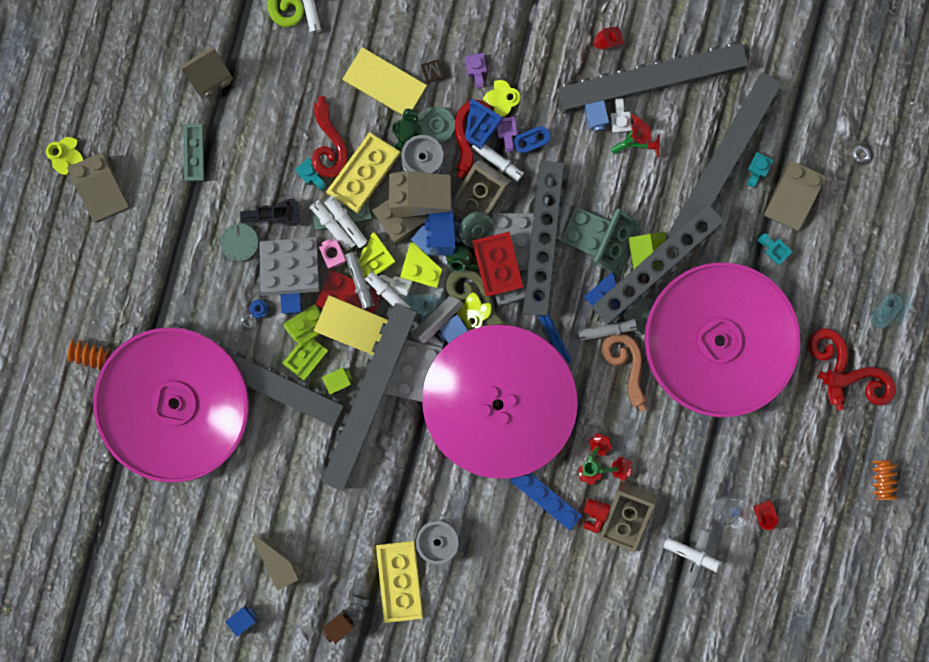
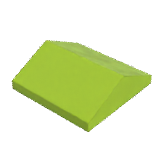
M666 232L628 238L633 269L667 240ZM656 260L653 263L654 270L661 271L663 263Z

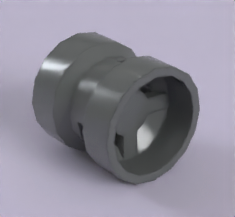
M352 594L350 598L352 604L347 608L346 614L364 619L366 614L364 607L369 605L370 600Z

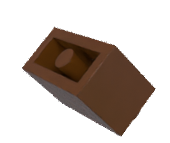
M342 610L324 626L323 635L330 643L333 641L336 644L356 624Z

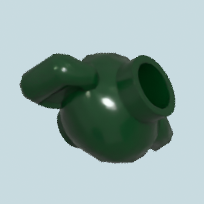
M405 109L402 115L403 118L393 123L392 133L398 139L395 146L397 150H402L405 143L412 137L421 135V126L416 125L418 121L417 110Z
M464 244L456 245L453 255H444L450 268L455 272H462L466 268L479 269L476 256L472 255L471 250Z

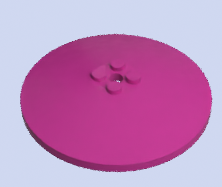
M734 263L705 264L692 268L676 277L656 298L649 312L645 327L646 357L658 384L678 404L688 410L706 416H740L768 404L789 382L799 357V324L794 309L786 295L772 280L762 273L747 266ZM720 335L724 338L725 343L723 346L715 344L716 336Z
M493 324L471 329L453 339L442 349L427 373L422 403L429 433L446 457L459 467L473 474L488 478L505 479L520 477L534 472L550 462L561 451L575 424L578 398L573 374L563 356L550 342L522 327ZM496 399L502 400L503 408H494L493 401Z
M166 327L138 334L124 342L110 355L97 378L94 389L93 410L96 426L105 446L127 469L155 481L184 482L210 473L231 456L240 443L246 429L249 414V397L241 370L222 346L196 331ZM171 398L179 400L178 408H173L170 405Z

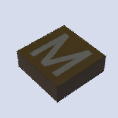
M439 59L421 64L427 84L445 78Z

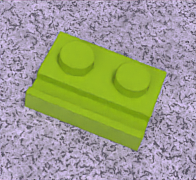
M314 304L284 323L283 327L293 340H296L299 347L320 335V333L314 331L321 311Z
M314 339L302 347H299V344H297L283 362L286 367L304 381L328 353V350Z

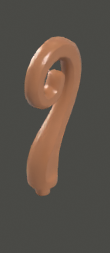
M620 333V336L616 334L610 335L603 343V356L611 365H622L629 357L627 349L622 347L620 349V356L613 357L611 347L618 342L624 343L629 347L633 356V364L628 382V394L633 407L638 406L639 410L643 412L648 408L644 403L647 399L640 385L643 370L641 348L637 341L626 333Z

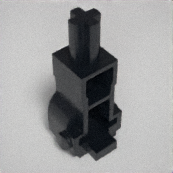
M291 198L275 206H256V210L240 211L241 223L257 221L259 225L279 222L284 226H297L300 221L298 201ZM291 205L293 209L292 221H289L288 217L276 218V210Z

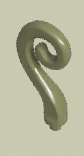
M466 268L462 272L453 271L449 275L446 289L450 297L465 302L466 298L474 292L473 285L470 282H465L466 292L464 294H459L455 289V285L459 279L468 278L478 286L482 304H491L492 310L490 317L486 319L487 324L507 323L496 313L492 295L486 297L481 275L478 272Z

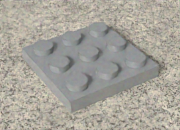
M493 213V235L510 231L519 271H527L534 213ZM550 216L542 217L544 224L550 225ZM543 234L540 236L542 243L548 244L550 242L548 235ZM540 253L538 260L546 263L548 257L546 254Z
M316 237L259 242L261 296L319 291Z
M407 339L384 394L422 402L427 373L443 347Z

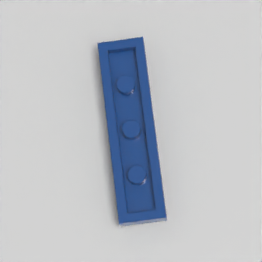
M531 473L511 479L510 482L568 530H571L582 517L581 514Z

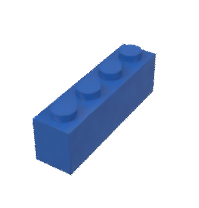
M453 205L451 212L427 214V219H425V231H428L426 248H429L430 255H453L455 249Z

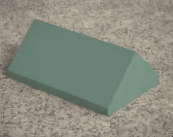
M617 208L592 264L620 275L630 252L628 238L637 236L642 223Z

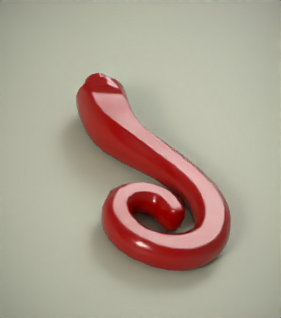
M318 96V102L314 103V116L319 127L335 145L338 159L333 167L323 166L320 162L321 155L324 154L329 161H334L335 153L331 148L322 146L314 151L312 165L320 175L332 178L339 175L347 164L348 153L342 137L330 121L329 104L325 103V96Z
M475 99L480 104L492 110L489 104L485 101ZM470 101L459 109L455 118V134L461 152L456 167L459 171L456 177L461 180L470 172L474 161L472 147L465 140L466 131L464 124L470 111Z
M829 328L817 330L809 341L811 355L820 361L831 359L834 355L833 345L828 344L824 353L818 350L817 345L824 338L832 340L838 351V359L833 372L844 374L848 362L846 342L835 330ZM828 386L830 404H835L837 411L845 409L842 401L846 399L842 387L834 388Z
M863 367L847 374H839L828 370L826 373L820 371L818 378L823 380L824 385L834 388L849 386L865 377H875L881 380L885 386V394L882 397H877L874 393V389L880 388L882 385L879 381L872 380L865 387V395L874 405H886L893 400L896 394V385L893 378L886 371L876 367Z

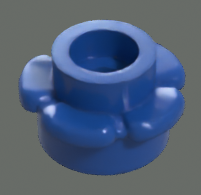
M255 300L250 305L249 311L253 314V317L259 319L267 315L268 305L265 301Z

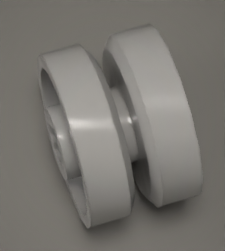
M418 135L409 139L402 148L401 159L404 172L440 174L443 169L444 157L442 146L436 139L428 135Z
M442 520L430 521L423 525L416 538L418 553L425 561L432 564H443L451 560L456 554L459 545L458 534L454 527ZM440 539L441 544L434 545V540Z

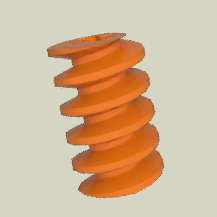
M74 338L71 340L67 351L68 362L72 363L75 361L76 364L80 365L82 363L86 367L90 364L91 368L95 369L97 367L98 370L102 369L111 355V348L104 352V346H101L98 351L97 344L89 348V342H86L83 347L82 340L75 344Z
M872 461L873 464L878 465V467L872 469V471L878 473V475L872 476V479L878 481L872 484L873 487L878 488L877 491L872 492L873 495L878 496L874 500L897 499L898 496L892 494L898 490V488L892 486L897 483V480L892 479V477L897 476V473L892 471V469L897 468V465L893 464L892 461Z

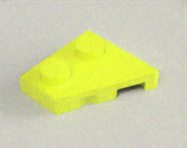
M374 232L371 234L369 242L358 259L365 278L372 271L378 276L396 263Z
M410 242L400 277L437 288L442 269L414 243Z

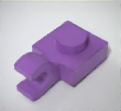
M484 54L465 56L468 77L474 76L476 88L484 87L482 74L487 73Z
M515 117L502 118L503 120L497 127L498 139H504L506 152H512V137L517 136Z

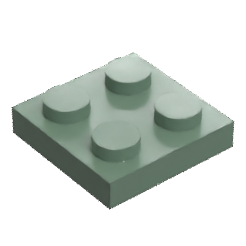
M575 207L560 242L595 257L610 221Z

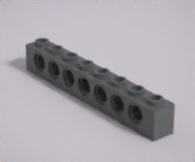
M541 160L539 163L523 315L546 317L547 313H551L552 301H549V294H553L554 282H551V276L555 275L556 263H553V258L558 253V244H555V240L560 234V225H557V221L562 215V206H559L560 199L564 197V188L561 187L562 180L566 178V169L563 168L564 163ZM553 178L556 181V186L550 187L546 180ZM544 198H553L554 205H546L544 202ZM550 216L552 224H544L542 217ZM541 235H548L550 242L548 244L542 243L540 240ZM540 253L547 255L548 261L546 263L538 260ZM536 273H544L546 280L539 282L536 279ZM534 292H542L544 295L543 300H535Z
M709 204L705 205L591 308L605 324L609 322L614 324L620 318L619 313L623 310L626 312L635 305L633 301L636 298L640 297L642 299L650 292L648 288L652 284L657 286L664 279L662 277L663 274L667 271L669 273L674 271L679 266L677 262L681 258L685 261L693 254L691 250L696 245L701 247L707 241V235L710 233L714 235L722 228L720 224L723 222V219ZM699 222L706 224L707 228L703 233L697 230ZM684 235H689L692 238V243L688 246L682 242ZM669 248L677 250L678 255L676 258L668 256ZM656 260L663 263L661 271H656L653 268V263ZM641 273L648 275V283L641 284L638 277ZM625 287H633L634 295L632 297H627L624 294ZM612 299H617L620 302V307L617 310H613L609 306Z

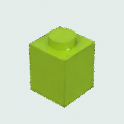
M342 367L323 376L322 379L329 394L333 395L352 386L350 381L353 380L349 369L345 371Z

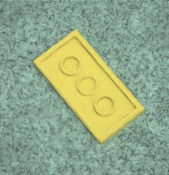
M363 47L342 79L400 115H403L404 110L407 108L414 109L427 87L426 84Z
M369 132L328 188L326 194L330 197L334 196L338 202L358 214L400 157L401 152Z
M328 295L314 331L374 356V352H372L373 346L376 341H380L382 336L379 334L383 323L387 324L388 319Z
M415 541L376 545L384 623L423 619Z

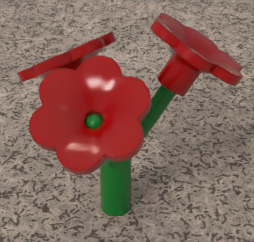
M631 114L630 117L634 121L631 132L624 141L611 147V152L616 154L627 147H641L654 150L656 157H659L660 135H657L655 142H650L652 138L649 125Z

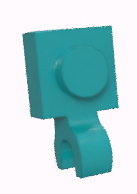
M756 152L747 169L752 172L747 185L754 187L759 176L765 178L774 160Z
M309 157L295 169V172L307 185L313 182L320 191L326 187L325 183L318 177L320 174L314 169Z
M766 233L762 234L758 239L763 246L768 248L764 253L778 266L793 252L779 238L774 242Z

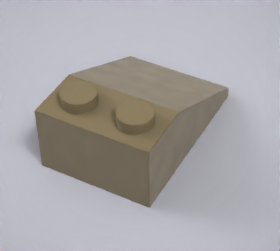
M213 46L180 66L201 99L212 96L216 89L228 86L233 79Z
M103 152L67 167L72 181L94 223L129 208L110 161Z
M482 160L476 162L452 200L453 216L462 221L473 212L482 211L490 215L512 181Z
M789 161L783 170L763 216L799 231L826 176L798 163Z
M412 171L389 173V209L394 217L402 218L451 212V175Z
M389 199L372 210L394 244H397L425 225V219H427V214L395 218L389 209Z
M620 481L599 539L635 553L655 505L657 494Z
M262 534L252 537L277 591L302 578L301 573H303V569L299 562L296 563L292 557Z

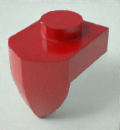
M619 26L601 30L594 39L593 47L604 50L624 45Z
M768 500L752 506L760 527L767 531H773L777 527L779 520L772 501Z

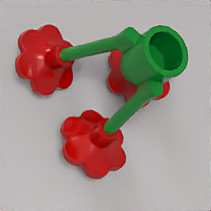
M596 433L594 437L589 439L588 443L591 446L592 454L588 456V461L578 469L580 473L579 479L582 482L593 485L596 480L601 479L604 472H613V476L621 481L627 480L628 476L633 474L632 462L629 459L626 460L623 456L618 457L617 461L612 463L611 468H601V463L594 457L597 453L600 456H605L607 452L611 451L610 438L607 435L603 436L601 433Z

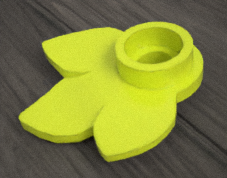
M497 80L494 81L495 90L487 92L483 97V101L494 107L493 112L501 117H505L510 113L512 107L518 105L521 96L519 91L511 88L506 81ZM510 94H513L512 100H508Z
M65 137L60 142L50 143L46 148L47 157L52 160L53 168L60 174L68 175L67 167L83 160L82 155L75 149L78 140ZM55 149H59V153L57 155L53 154V151Z
M473 292L466 298L465 304L463 303V307L456 313L461 320L465 321L466 327L471 330L482 326L483 321L490 317L492 309L490 303L482 304L479 296ZM472 318L475 319L474 324L471 323Z

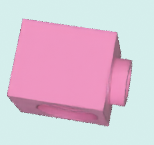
M329 239L322 243L323 246L319 247L329 270L347 263L337 240ZM336 249L338 252L337 256L329 258L327 256L328 251Z

